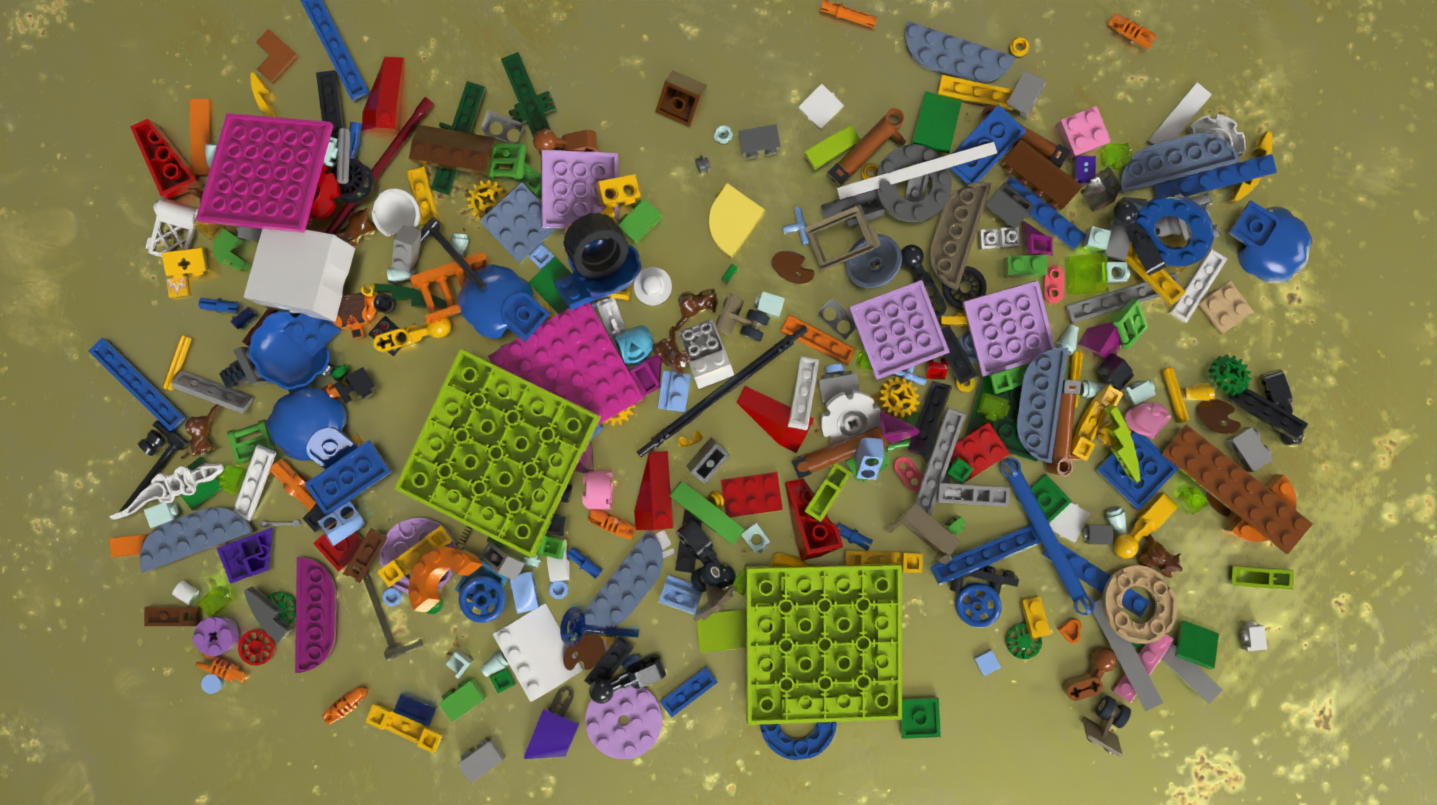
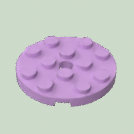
M425 517L410 518L396 524L386 534L388 538L380 550V564L382 568L420 542L442 524ZM442 525L453 540L446 547L457 549L454 537L452 536L450 531L444 525ZM452 569L442 576L438 589L445 585L454 573ZM412 572L393 584V586L409 594L408 586Z
M646 687L619 689L614 692L611 700L604 704L596 703L591 699L585 716L586 731L593 745L603 754L616 759L638 757L647 752L660 735L662 727L660 704L654 694ZM621 715L629 717L627 725L619 723L618 718Z

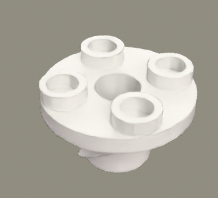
M649 267L642 270L634 281V292L637 298L650 306L665 302L672 291V282L669 275L657 267Z

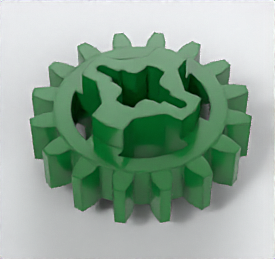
M1226 354L1224 357L1219 356L1210 364L1211 367L1208 369V372L1211 374L1208 378L1214 380L1211 384H1217L1218 391L1223 389L1224 394L1230 391L1233 396L1236 393L1241 394L1249 386L1252 378L1248 376L1251 374V371H1246L1248 365H1242V359L1237 361L1235 355L1229 358L1228 354Z

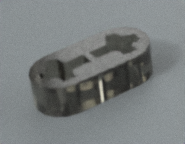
M568 685L560 687L548 710L556 709L559 704L562 706L560 713H562V716H565L575 695L573 688ZM565 690H568V695L571 697H567L565 701L562 702L561 699L563 695L561 694V692H565Z

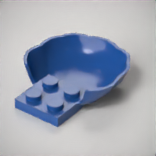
M1252 200L1248 201L1228 233L1246 245L1244 250L1238 252L1239 263L1244 271L1257 276L1267 283L1287 282L1294 274L1301 271L1308 262L1313 240L1305 223L1293 216L1288 209L1276 206L1264 209Z
M600 238L590 242L584 248L582 254H593L605 247L609 238ZM628 244L627 258L622 266L613 274L599 279L582 276L577 272L568 257L573 274L554 281V286L570 310L596 299L618 293L628 288L640 273L642 267L638 251Z
M488 264L475 271L487 285L485 291H481L470 277L467 276L463 283V288L457 297L463 317L482 336L500 338L506 329H510L523 342H526L550 315L545 308L533 299V290L529 283L508 267Z
M276 312L266 317L262 325L253 333L248 355L255 364L257 372L268 382L277 384L286 390L308 385L327 368L330 356L329 349L325 345L340 329L329 320L313 318L303 313L294 318L289 312Z
M300 387L292 393L284 395L276 402L266 422L271 440L288 457L300 461L314 460L325 470L358 448V445L342 432L347 422L346 410L343 404L331 398L328 393L321 389Z

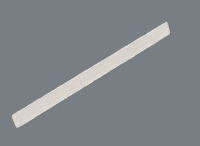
M994 142L845 185L837 188L841 200L878 189L879 184L884 180L889 181L890 184H895L997 153Z

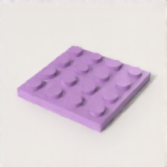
M542 150L541 228L566 229L568 225L583 215L603 212L606 206L600 207L595 184L598 181L618 178V153ZM605 190V196L612 199V192ZM617 206L613 208L615 213L614 219H616L617 225H619V214Z
M922 280L849 307L876 380L950 353Z
M1037 280L962 301L981 376L1031 363L1042 352L1055 348Z

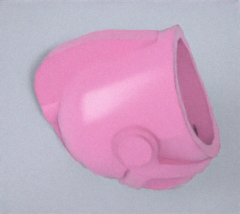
M1141 402L1133 406L1126 413L1124 421L1127 427L1134 432L1145 435L1153 440L1167 424L1171 415L1162 404L1157 402Z

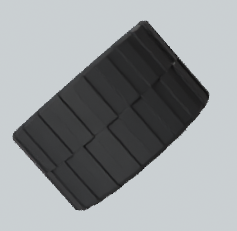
M589 213L572 222L564 235L563 245L569 259L577 272L587 278L599 279L607 277L616 272L627 258L628 242L616 222L606 214ZM600 237H609L607 244L600 251L593 254H582L584 248L591 241Z

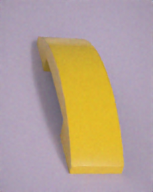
M252 72L250 74L251 87L259 108L267 117H278L264 97L270 91L261 78Z
M1270 131L1261 134L1253 152L1259 154V157L1272 153V132ZM1261 178L1236 185L1228 202L1232 204L1245 197L1254 189Z
M1106 385L1096 395L1077 426L1071 445L1072 454L1084 461L1088 460L1096 445L1092 441L1107 415L1103 408L1108 404L1117 406L1123 395L1122 392L1110 385Z
M441 525L377 572L386 585L390 587L412 572L416 563L427 552L436 548L446 547L453 540Z
M846 550L845 565L899 563L902 565V572L922 573L923 553Z
M372 704L365 721L381 730L386 729L417 743L418 747L435 754L443 736L416 719L376 704Z

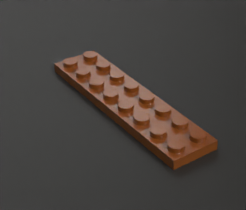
M1187 424L1183 426L1160 454L1286 554L1291 552L1313 525L1312 522Z

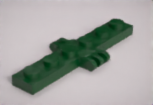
M519 52L502 58L501 61L519 102L514 105L515 109L509 111V115L518 114V116L512 119L521 121V123L527 122L533 137L540 129L551 130L545 114L555 111L556 106L547 107V105L553 103L552 98L544 100V98L551 95L550 92L546 91L536 95Z
M467 81L452 126L440 122L439 127L475 134L472 133V129L486 88ZM438 167L431 190L450 196L458 171Z

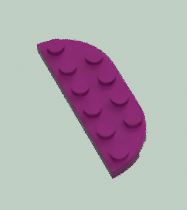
M297 557L295 673L309 671L323 663L330 655L336 640L337 591L334 579L321 563L307 557Z

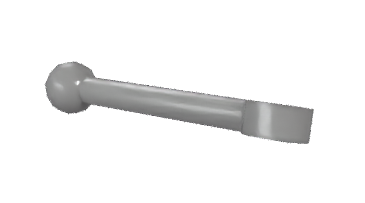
M298 519L283 522H267L262 520L260 526L263 528L273 525H293L294 527H299L301 521Z

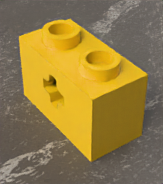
M205 247L161 253L166 276L172 275V279L182 278L185 273H192V276L203 275L204 271L209 269ZM184 258L186 261H190V265L187 268L186 265L181 264Z

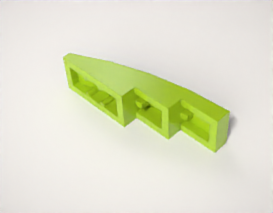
M1108 404L1103 409L1113 424L1107 430L1116 443L1110 449L1128 478L1138 483L1140 481L1139 464L1132 437L1117 406Z

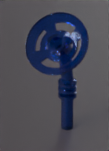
M572 607L566 611L560 626L561 639L568 646L576 645L581 640L584 632L605 634V637L608 635L609 637H612V635L614 637H639V630L617 628V626L614 628L606 626L604 628L585 625V615L578 607ZM577 612L580 614V616H573V614Z

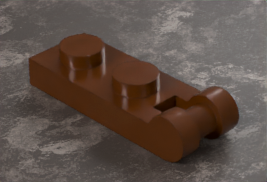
M370 528L343 574L347 577L350 575L355 578L356 582L360 583L388 537ZM355 565L362 568L360 572L353 569Z
M146 606L144 610V626H197L201 622V619H199L201 606ZM186 613H191V620H186Z

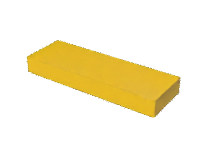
M421 166L406 170L412 196L415 197L420 206V226H425L432 216L439 220L426 167Z

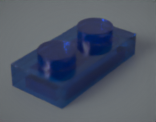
M401 693L393 712L430 726L437 707Z

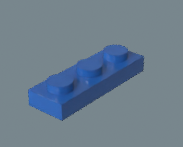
M705 666L660 700V703L672 718L717 684L718 681L707 666Z

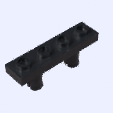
M985 566L951 580L949 589L954 592H960L964 576L990 581V587L1000 595L1002 585L1018 587L1019 578L1013 571L1003 570L1002 572L997 571L995 567Z

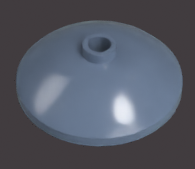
M877 234L881 243L879 247L846 261L847 274L856 285L864 288H877L885 285L896 276L902 263V253L898 244L891 237ZM865 237L857 241L849 252L868 245Z

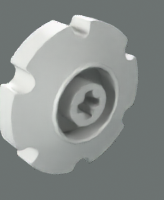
M1218 114L1214 119H1211L1209 115L1197 119L1187 128L1190 135L1209 133L1222 138L1234 148L1238 156L1245 153L1246 141L1244 133L1237 132L1236 126L1238 124L1227 116Z
M852 390L850 395L840 392L825 404L828 411L821 413L820 425L824 436H830L829 442L831 445L881 425V410L878 405H873L874 400L870 395L857 390Z

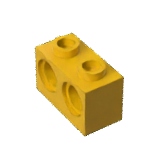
M635 174L598 181L595 184L600 207L615 208L618 206V203L623 202L625 205L636 203L635 200L641 197ZM624 186L630 188L631 195H626L624 193ZM605 190L612 192V199L605 196Z

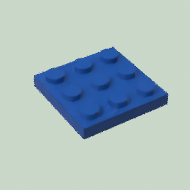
M1132 431L1130 435L1138 459L1140 481L1136 483L1128 478L1113 452L1097 467L1096 471L1136 510H1140L1171 478L1178 468L1160 455L1162 452L1145 435Z

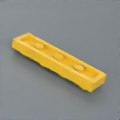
M946 75L941 76L938 95L986 106L993 105L996 107L999 104L1005 110H1013L1012 107L1007 106V101L1014 91L1012 89Z
M1130 242L1125 261L1171 307L1186 292L1164 269L1148 276Z

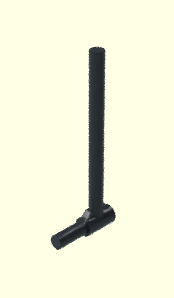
M432 216L421 230L420 246L426 238L434 236L481 291H485L487 285L440 233L441 222Z
M158 420L154 422L153 427L167 437L169 446L119 512L128 508L139 494L149 486L151 480L159 473L175 450H184L189 445L186 439L174 430L169 431Z

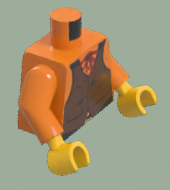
M373 283L370 284V290L366 289L365 284H363L360 293L343 296L336 321H331L336 327L344 330L351 329L353 339L364 337L362 326L371 324V320L377 311L374 307V299L376 297L373 293L375 288Z

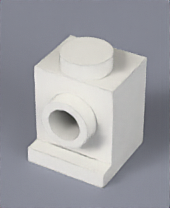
M1257 621L1245 622V625H1242L1243 631H1241V639L1244 642L1241 645V649L1246 651L1267 649L1265 626L1257 624Z

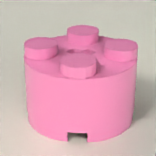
M588 470V473L583 474V484H585L586 492H583L582 502L584 506H587V509L611 510V505L608 503H612L613 482H610V478L613 477L612 471Z

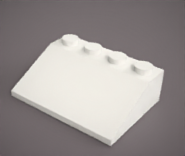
M546 603L493 633L496 642L530 702L583 671L580 662L576 664L572 671L565 668L563 657L569 643Z

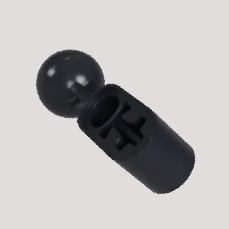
M1122 201L1114 207L1113 219L1117 224L1126 226L1129 231L1128 238L1132 243L1131 245L1148 276H1151L1167 266L1150 235L1137 223L1138 209L1136 205L1130 201Z
M913 244L903 247L901 250V264L913 271L915 275L914 282L922 280L924 286L931 285L934 288V294L929 299H933L938 295L939 299H936L938 305L942 304L943 308H941V313L937 311L934 313L936 317L942 316L946 312V304L930 273L925 271L922 265L924 260L922 249Z
M1278 369L1260 375V382L1266 399L1292 414L1291 404L1293 398L1284 372ZM1279 431V439L1285 446L1297 447L1304 441L1305 431L1297 441Z
M689 519L676 531L677 537L703 565L714 562L720 567L719 573L722 582L717 584V587L725 589L732 586L736 578L734 569L730 565L721 564L718 561L710 539L694 520Z
M651 655L632 663L627 667L626 672L620 674L618 678L612 681L606 679L595 680L589 688L591 699L596 703L604 704L610 701L614 692L619 689H628L630 687L639 689L663 679L666 676V671L659 655Z

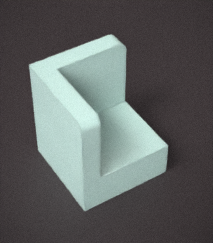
M457 649L446 665L457 673L455 677L459 679L474 660L462 650Z

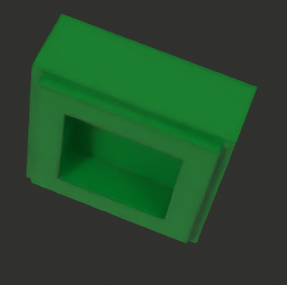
M731 264L722 276V282L727 285L737 272L738 267Z
M956 457L946 471V474L958 483L963 484L973 468L959 457Z
M508 667L489 676L498 694L516 684Z

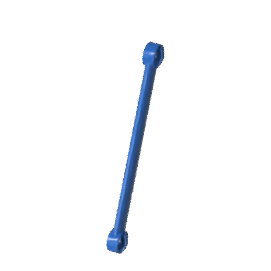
M1015 458L1003 460L1000 470L1008 478L1074 602V610L1081 615L1091 614L1095 608L1094 601L1087 596L1022 474L1020 462ZM1010 460H1012L1013 462H1015V464H1016V466H1017V471L1015 470V468H1014V466H1013V464H1012V462H1011ZM1005 462L1009 465L1013 475H1009L1004 471ZM1084 598L1090 602V609ZM1079 600L1086 610L1085 613L1078 610L1077 604Z

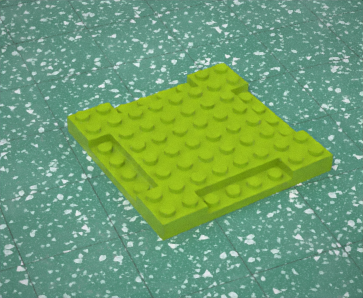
M460 349L394 489L531 558L535 557L552 522L551 519L602 416L500 368L498 365L465 349Z
M872 563L839 566H745L746 722L748 725L902 720V565L899 563Z

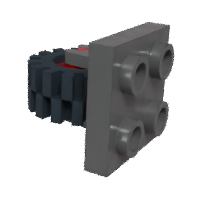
M238 347L233 350L238 360L229 364V367L219 373L226 388L238 385L243 386L248 383L250 385L270 383L257 372L255 364L248 355L249 347Z

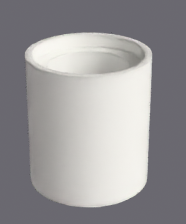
M182 580L177 584L172 595L191 605L200 591Z

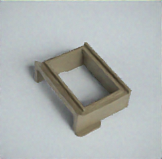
M861 205L852 207L804 228L822 271L874 250L881 244L875 228L869 227ZM856 216L868 245L826 261L816 232Z
M916 504L902 515H899L894 523H890L885 528L887 532L892 533L901 524L906 526L938 553L930 564L931 566L940 562L942 564L950 562L952 560L950 555L961 542Z

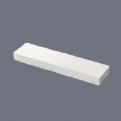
M1197 82L1147 142L1150 145L1175 139L1212 94Z
M1211 248L1183 289L1186 293L1175 302L1169 314L1183 323H1187L1227 258Z
M800 356L788 427L808 429L819 365L818 359Z
M257 445L233 509L234 512L239 513L248 522L253 518L276 455L275 451L261 445Z

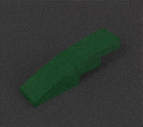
M373 283L375 285L374 292L392 293V299L411 300L412 307L427 308L420 290L393 284ZM431 294L436 308H448L445 300Z

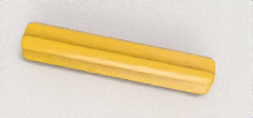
M181 335L162 385L164 389H174L172 388V381L179 374L191 343V338Z
M1074 351L1071 355L1069 379L1080 381L1083 352ZM1076 394L1075 408L1078 406L1079 394Z
M1172 367L1162 370L1177 421L1179 423L1189 420L1174 369Z

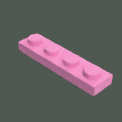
M1167 634L1158 641L1146 643L1138 654L1149 676L1174 641ZM1126 674L1113 691L1129 703L1137 695Z

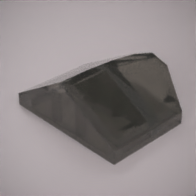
M1106 167L1105 170L1097 173L1080 193L1090 210L1094 212L1115 202L1121 185L1112 169Z

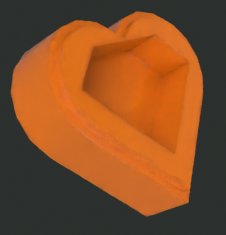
M1070 618L1059 626L1057 630L1069 643L1075 644L1081 638L1079 631L1082 625L1078 619Z

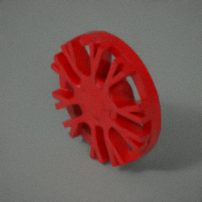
M250 630L243 634L238 642L239 656L249 665H262L273 656L275 641L264 630ZM251 633H256V639L252 638ZM266 637L269 640V643H264V639ZM242 644H247L248 649L242 650ZM249 651L250 654L245 657L244 654ZM264 651L269 653L267 658L263 653ZM252 655L256 657L255 662L250 661Z

